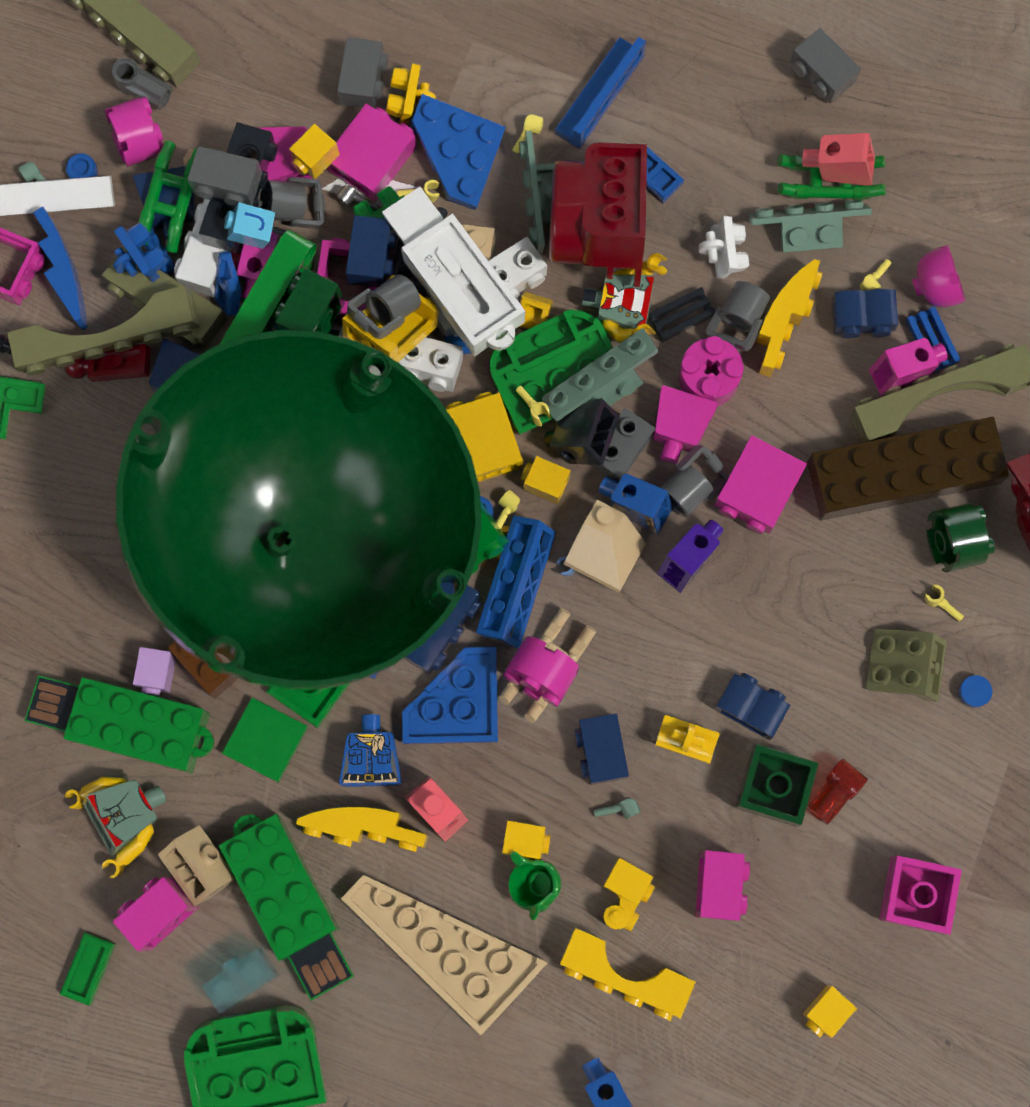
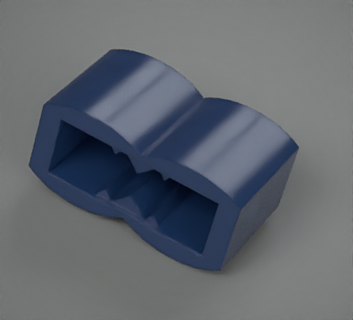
M875 289L834 292L832 298L834 334L842 335V338L853 339L859 337L861 333H872L873 337H887L891 335V332H895L898 327L896 290Z
M741 673L740 676L734 674L714 710L743 725L767 740L772 739L790 707V704L785 701L786 696L772 688H769L768 691L763 690L757 686L758 680L746 673Z

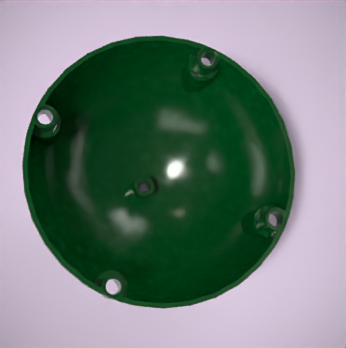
M278 330L246 335L215 346L184 364L156 390L138 415L123 449L116 482V529L123 561L138 595L159 625L186 651L205 662L214 672L226 673L249 683L281 689H324L357 682L390 668L422 646L447 620L466 589L477 558L482 525L480 488L472 456L457 424L438 397L411 371L384 353L348 338L317 331ZM372 365L377 367L381 375H371L366 366ZM145 424H151L156 435L145 434L141 427ZM279 537L285 540L281 548L275 545ZM451 582L454 586V593L448 594L444 592L441 588V583ZM215 652L222 654L230 662L222 663L218 661L215 657Z

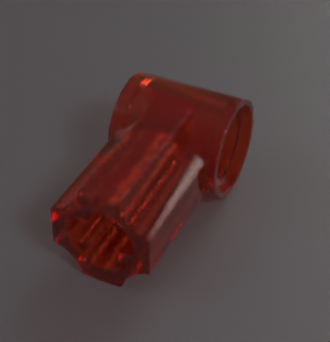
M844 758L831 770L825 779L826 783L807 805L810 813L826 825L835 818L848 800H852L868 780L865 775Z

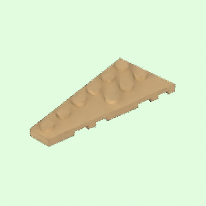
M365 875L341 898L480 1035L489 1028L548 964L544 960Z

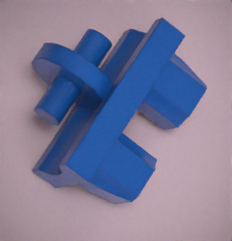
M141 222L128 230L122 226L117 228L114 232L128 252L125 253L122 248L114 251L118 258L113 264L116 272L124 273L127 271L130 277H134L138 274L135 268L137 264L143 275L148 276L152 282L159 279L160 275L157 271L169 260L157 245L146 253L142 251L140 247L153 239L147 228Z

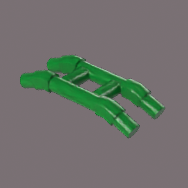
M165 141L155 162V169L145 204L140 214L139 223L141 222L150 232L155 213L171 217L165 250L177 253L184 219L192 194V189L187 179L197 148L193 150L191 158L187 162L184 177L167 173L176 145L171 141ZM163 185L180 189L176 206L158 201Z
M784 154L778 156V166L796 171L810 170V186L780 182L777 188V192L780 195L796 199L844 198L853 200L871 199V197L886 195L885 183L872 186H852V184L840 183V186H822V176L819 167H803L802 156ZM875 156L874 169L885 167V156Z

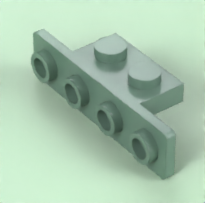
M531 130L525 131L524 141H519L520 159L526 160V170H522L523 187L529 188L530 198H526L527 217L532 216L533 227H529V240L535 245L538 253L543 254L545 247L543 226L551 225L553 170L555 163L536 165Z
M847 200L843 206H833L831 202L816 203L815 208L803 209L802 205H790L785 207V211L773 212V208L755 209L754 214H748L747 216L751 225L780 223L781 251L785 253L843 247L842 217L871 215L872 208L867 204H863V200Z
M642 328L545 394L542 400L548 405L550 414L555 421H559L582 404L602 398L611 406L624 396L632 394L637 387L643 384L635 368L657 354L658 349L645 329Z

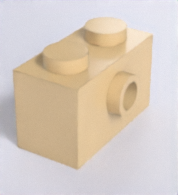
M200 825L174 839L158 854L194 907L219 893L235 879L229 865Z

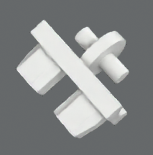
M723 216L720 223L713 225L711 231L706 233V241L698 245L699 253L708 255L709 263H715L717 279H725L731 273L742 272L749 267L748 254L746 252H736L735 244L740 245L745 241V226L732 223V217Z

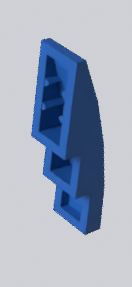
M42 206L33 213L48 237L38 243L54 266L44 272V274L83 331L87 328V319L77 270L64 239L44 206Z

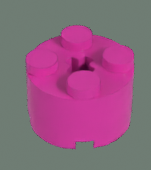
M146 96L104 109L108 124L112 123L113 125L111 126L113 132L111 134L126 167L158 156L163 147V136L158 123L153 124L150 115L152 110Z
M711 336L695 342L687 349L682 359L679 370L681 390L718 402V406L726 403L735 394L743 375L744 366L739 352L733 345L717 336ZM706 369L709 371L713 370L716 372V375L713 373L707 375L705 371Z
M526 636L507 666L503 677L516 685H523L525 687L523 693L536 701L542 698L550 705L558 707L577 676L579 665L559 649L553 651L546 647V642L532 636Z

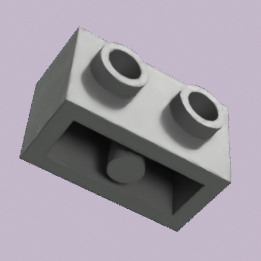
M821 28L794 49L790 61L794 72L799 77H804L812 85L814 92L820 98H825L830 104L857 81L861 68Z
M347 37L337 90L340 105L363 108L367 103L375 109L377 99H382L384 82L380 81L381 72H386L388 67V54L384 53L382 42Z
M198 146L187 180L192 191L198 197L208 200L213 197L223 199L232 206H236L239 202L252 206L262 176V170L258 160Z
M626 408L619 415L620 417L604 464L591 465L605 476L618 482L625 473H628L655 432V427Z

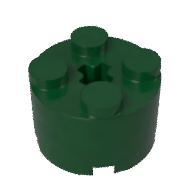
M967 503L933 511L928 515L927 522L932 521V529L927 530L929 549L936 564L942 562L945 566L941 569L943 572L948 573L984 564L988 559V555L994 553V541L987 533L985 526L986 514L981 505L974 506Z

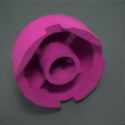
M948 245L927 252L919 260L917 277L912 279L917 296L923 294L927 302L935 307L946 308L965 302L961 281L955 269V263Z

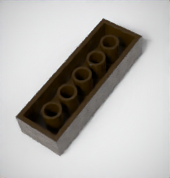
M994 416L815 452L811 454L807 461L821 521L999 485L1010 476Z

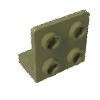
M875 629L866 689L874 692L916 695L925 701L939 702L947 641L931 632Z

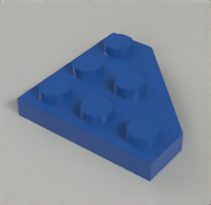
M422 94L411 126L415 134L420 138L425 149V155L434 173H437L447 200L476 210L506 127Z
M496 647L464 648L425 690L402 711L403 744L498 743Z

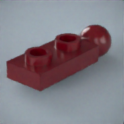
M146 344L133 345V349L124 352H115L114 349L104 352V356L98 359L87 360L84 357L74 360L75 364L64 368L71 378L80 379L87 374V378L92 382L149 377L151 348Z

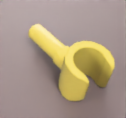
M536 115L526 117L524 129L512 149L513 152L519 153V141H524L525 131L532 130V133L540 134L543 126L542 117Z
M436 180L427 181L422 188L431 202H435L440 195L439 193L432 194L428 191V189L438 188L439 182ZM415 189L397 190V194L399 197L403 195L405 197Z
M886 259L875 272L864 278L859 286L861 291L881 289V285L877 280L892 264L890 260Z
M522 386L516 389V392L528 404L535 425L542 426L541 420L538 417L539 414H546L551 419L549 407L546 403L533 400Z
M511 490L507 491L498 502L504 508L496 521L500 529L510 514L517 510L520 503V498Z
M932 585V590L938 593L940 598L932 599L929 595L925 594L927 605L941 607L960 622L964 615L944 599V590L941 586Z

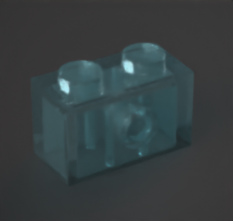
M259 948L241 960L238 956H235L221 966L223 972L202 985L218 1013L221 1014L280 975L264 949Z

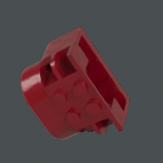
M598 142L591 144L586 149L585 162L563 160L555 162L549 259L551 262L607 267L606 279H613L614 268L634 269V287H640L646 234L647 144Z

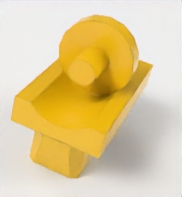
M413 63L410 70L394 68L390 87L405 90V95L401 97L389 94L385 110L388 114L399 117L400 123H404L407 126L412 116L414 103L418 106L422 94L436 99L435 94L429 91L430 84L423 82L420 89H417L421 65Z
M665 715L655 746L710 764L720 733Z

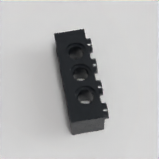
M237 122L226 153L246 158H256L259 161L262 176L252 205L259 207L257 197L260 189L264 190L267 185L268 172L266 171L269 162H274L278 145L275 144L271 131ZM215 197L210 199L198 233L204 245L236 254L239 253L241 245L244 244L227 240L228 229H224V218L228 210L232 211L235 206L227 204L223 199Z

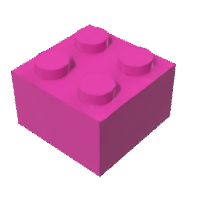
M708 850L700 852L695 917L740 921V916L746 915L747 895H742L743 882H748L750 862H745V854Z
M898 855L890 857L879 921L951 935L962 869Z
M153 878L142 888L144 894L136 901L130 899L117 910L119 916L112 922L137 952L151 951L200 908L199 906L194 907L175 878Z

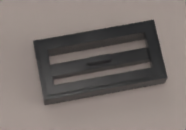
M702 287L648 314V318L662 342L713 317L715 309L711 307L710 300L705 296V291ZM699 298L700 301L658 322V318ZM703 307L705 309V312L665 332L662 329Z

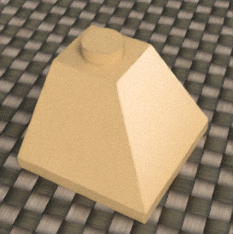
M597 500L583 523L564 565L619 593L643 551L646 542L624 513Z

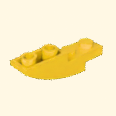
M812 260L797 272L780 291L768 311L756 343L767 346L759 374L771 377L774 368L780 370L785 356V352L780 351L783 340L789 342L794 324L800 325L803 316L809 318L814 300L809 299L812 289H818L823 272L818 271L820 260Z
M366 807L333 808L299 817L296 825L304 827L303 834L321 838L322 832L334 836V843L351 847L353 841L361 843L364 831L369 832L368 839L381 843H386L387 838L399 841V848L416 852L417 847L425 848L428 839L426 834L398 827L401 814L383 809Z

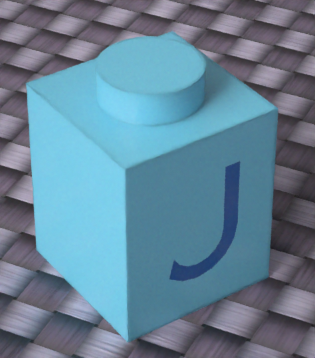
M239 202L232 211L228 210L224 229H228L227 240L263 249L270 242L275 212Z

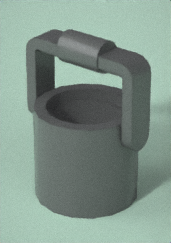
M290 177L287 181L268 180L265 189H260L258 208L275 212L274 220L290 221L292 227L314 229L324 223L325 202L324 195L322 194V185L319 180ZM304 186L313 187L312 202L315 221L302 220L307 204Z
M397 274L373 291L368 288L348 302L347 313L353 318L354 322L363 330L369 332L374 338L383 339L402 326L405 321L404 318L420 307L421 300L414 284L405 276ZM366 302L372 317L383 327L379 328L357 307Z
M737 281L723 307L716 309L706 329L708 337L717 336L737 349L743 351L750 350L762 328L763 320L761 318L771 300L770 296L754 284ZM721 319L734 329L749 333L746 340L741 341L724 333H716L715 331Z
M696 445L678 463V470L661 488L668 491L673 510L688 518L703 501H709L726 484L729 476L723 469L722 462L713 451H709L707 447L702 445ZM700 454L711 470L719 476L712 484L702 473L691 466Z

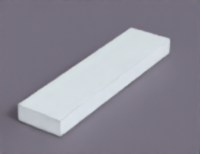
M109 175L1 184L0 216L33 213L42 206H44L47 212L115 206L112 177Z

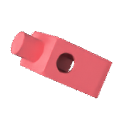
M870 133L822 136L820 149H804L803 167H819L822 180L872 186L875 154Z
M429 776L405 796L407 801L445 842L469 821Z

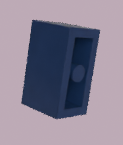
M354 215L346 268L348 284L379 287L386 282V278L392 276L393 260L389 259L390 249H396L397 234L386 219Z
M617 713L579 720V728L574 729L577 748L583 747L585 759L580 760L583 779L589 778L590 785L628 779L629 772Z

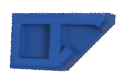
M226 251L218 255L214 301L228 316L237 315L239 312L241 286L231 253Z

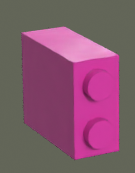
M366 103L336 142L340 155L327 167V171L376 202L378 199L377 194L389 185L417 148L414 132L406 124H397L392 121L388 113L379 107L374 109Z
M751 435L714 506L720 508L719 512L727 518L735 520L737 517L747 522L746 526L750 530L759 534H763V532L770 534L807 463Z

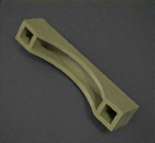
M183 285L154 293L147 304L132 318L117 327L101 333L66 335L47 330L39 325H33L7 332L15 368L27 373V375H37L44 373L47 367L54 365L59 368L68 367L75 364L74 360L84 357L87 360L98 359L104 356V352L114 349L115 352H124L133 349V344L141 342L145 344L158 343L163 340V336L174 334V336H185L191 334L192 329L200 327L193 293Z
M1014 344L1007 345L997 350V355L989 358L985 354L971 359L968 362L969 365L958 368V365H953L940 372L941 375L930 379V376L927 375L913 381V386L902 389L901 386H897L884 392V397L874 400L871 396L858 401L850 417L861 443L893 437L910 412L923 402L944 393L973 389L1006 396L1030 387V353L1026 344L1016 348Z

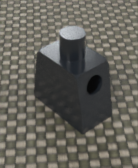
M602 398L582 404L560 419L555 430L546 432L544 437L545 444L568 464L603 465L620 416Z

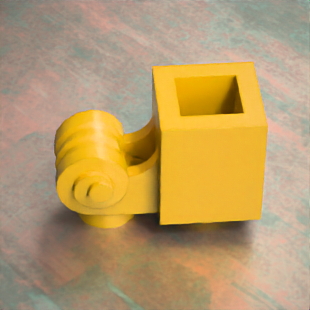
M618 858L603 885L604 888L618 896L619 905L607 907L603 914V920L609 928H623L631 932L640 916L635 912L640 901L647 903L655 886L650 884L653 876L621 858Z

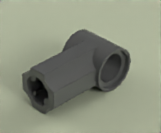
M121 58L113 64L112 75L119 91L137 98L146 96L149 104L158 110L166 106L173 91L171 85L139 68L132 59ZM127 73L134 74L133 77L128 80L121 79L122 76Z

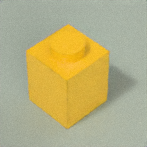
M315 123L289 149L293 159L291 162L293 167L302 175L309 174L314 180L340 155L337 143Z
M536 456L533 464L528 462L522 473L521 479L525 481L524 491L558 505L570 479L571 470Z
M507 821L502 854L510 855L512 851H515L522 857L541 859V853L548 854L551 835L545 834L546 827Z
M827 985L802 1015L808 1019L805 1025L819 1038L823 1034L833 1038L857 1008L833 986Z

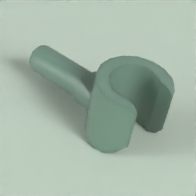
M27 162L19 167L26 182H30L35 178L37 181H47L33 162Z
M625 799L613 806L594 809V815L599 817L622 811L625 819H628L640 813L641 810L636 800Z

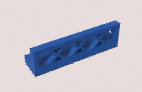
M619 37L556 127L555 134L579 149L583 146L644 58L645 40L638 37L632 45Z
M513 515L506 537L509 542L503 547L504 549L501 553L476 631L480 636L500 640L510 647L517 649L521 645L556 532L542 521ZM542 533H543L544 536H543V539H542V542H541V545H540V540H541ZM513 625H514L513 634H512V637H510V634H511V631H512V628H513Z

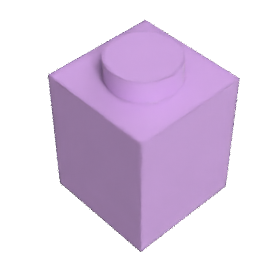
M140 647L133 685L142 689L141 693L160 697V692L170 693L176 663L174 654L169 651Z

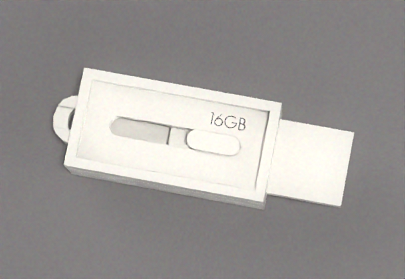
M418 187L382 211V215L405 244L402 247L403 261L475 357L488 347L497 351L508 348L514 342L515 329L525 322V310L453 213L444 219L421 187Z

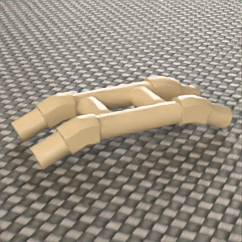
M560 607L543 632L540 640L547 643V648L553 651L559 649L577 662L597 631L593 627L586 625L569 652H565L552 643L571 615L569 611ZM509 682L498 697L499 701L504 705H509L523 685ZM542 698L539 701L535 700L526 712L525 718L529 722L535 723L549 703Z

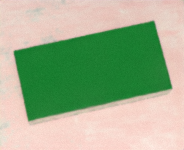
M84 932L59 995L91 1006L116 944Z

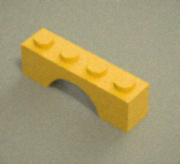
M577 928L574 929L560 961V965L565 966L564 974L580 981L583 975L594 979L593 987L609 994L612 993L614 988L625 993L624 1001L640 1008L643 1002L655 1007L653 1014L669 1021L672 1020L673 1015L681 1019L696 981L664 967L655 976L646 980L631 981L624 979L612 969L608 962L606 941Z

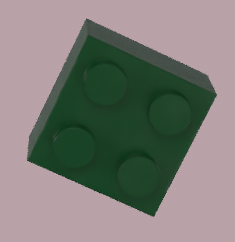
M305 268L301 276L297 275L290 286L291 294L287 302H282L279 305L275 314V323L279 330L317 331L329 334L345 304L339 284Z
M756 744L752 747L735 809L794 827L801 826L819 763Z

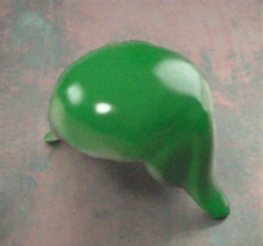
M512 851L510 857L515 866L508 878V891L512 901L521 909L528 910L530 919L535 920L538 914L546 911L559 896L562 887L561 876L550 862L522 857L518 852Z

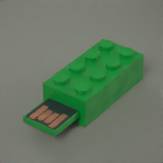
M38 675L24 720L25 722L65 732L63 739L72 743L193 774L197 758L208 756L214 747V736L206 728L210 713L206 710L83 677L81 678L80 685L77 686Z
M248 814L242 816L234 824V837L220 844L219 848L278 962L289 958L310 1001L354 977L332 934L340 928L282 817L275 814L263 821L256 815ZM254 824L253 827L243 832L247 825Z

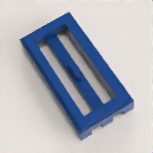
M935 306L929 308L928 311H922L915 316H909L905 320L915 341L924 338L917 325V322H921L931 346L939 344V341L928 320L930 318L941 343L947 351L949 360L939 363V366L931 374L955 365L961 360Z

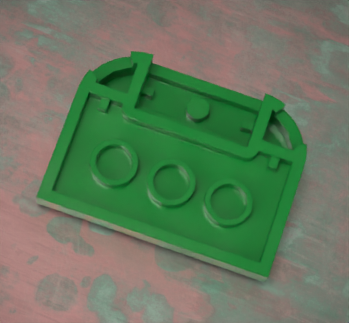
M567 310L556 317L515 335L514 342L508 348L500 351L494 350L489 359V376L498 393L500 392L503 404L518 435L538 427L533 422L528 404L516 392L519 386H522L533 400L543 402L542 397L613 348L603 325L597 318L583 311ZM546 414L538 415L542 424L553 419L552 416L549 419Z
M280 1005L212 1018L196 1027L188 1040L184 1051V1063L193 1107H306L327 1102L316 1040V1028L312 1019L303 1008Z

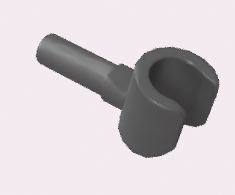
M350 185L343 186L337 193V199L347 207L353 200L357 203L367 200L373 211H377L379 208L378 204L362 197Z

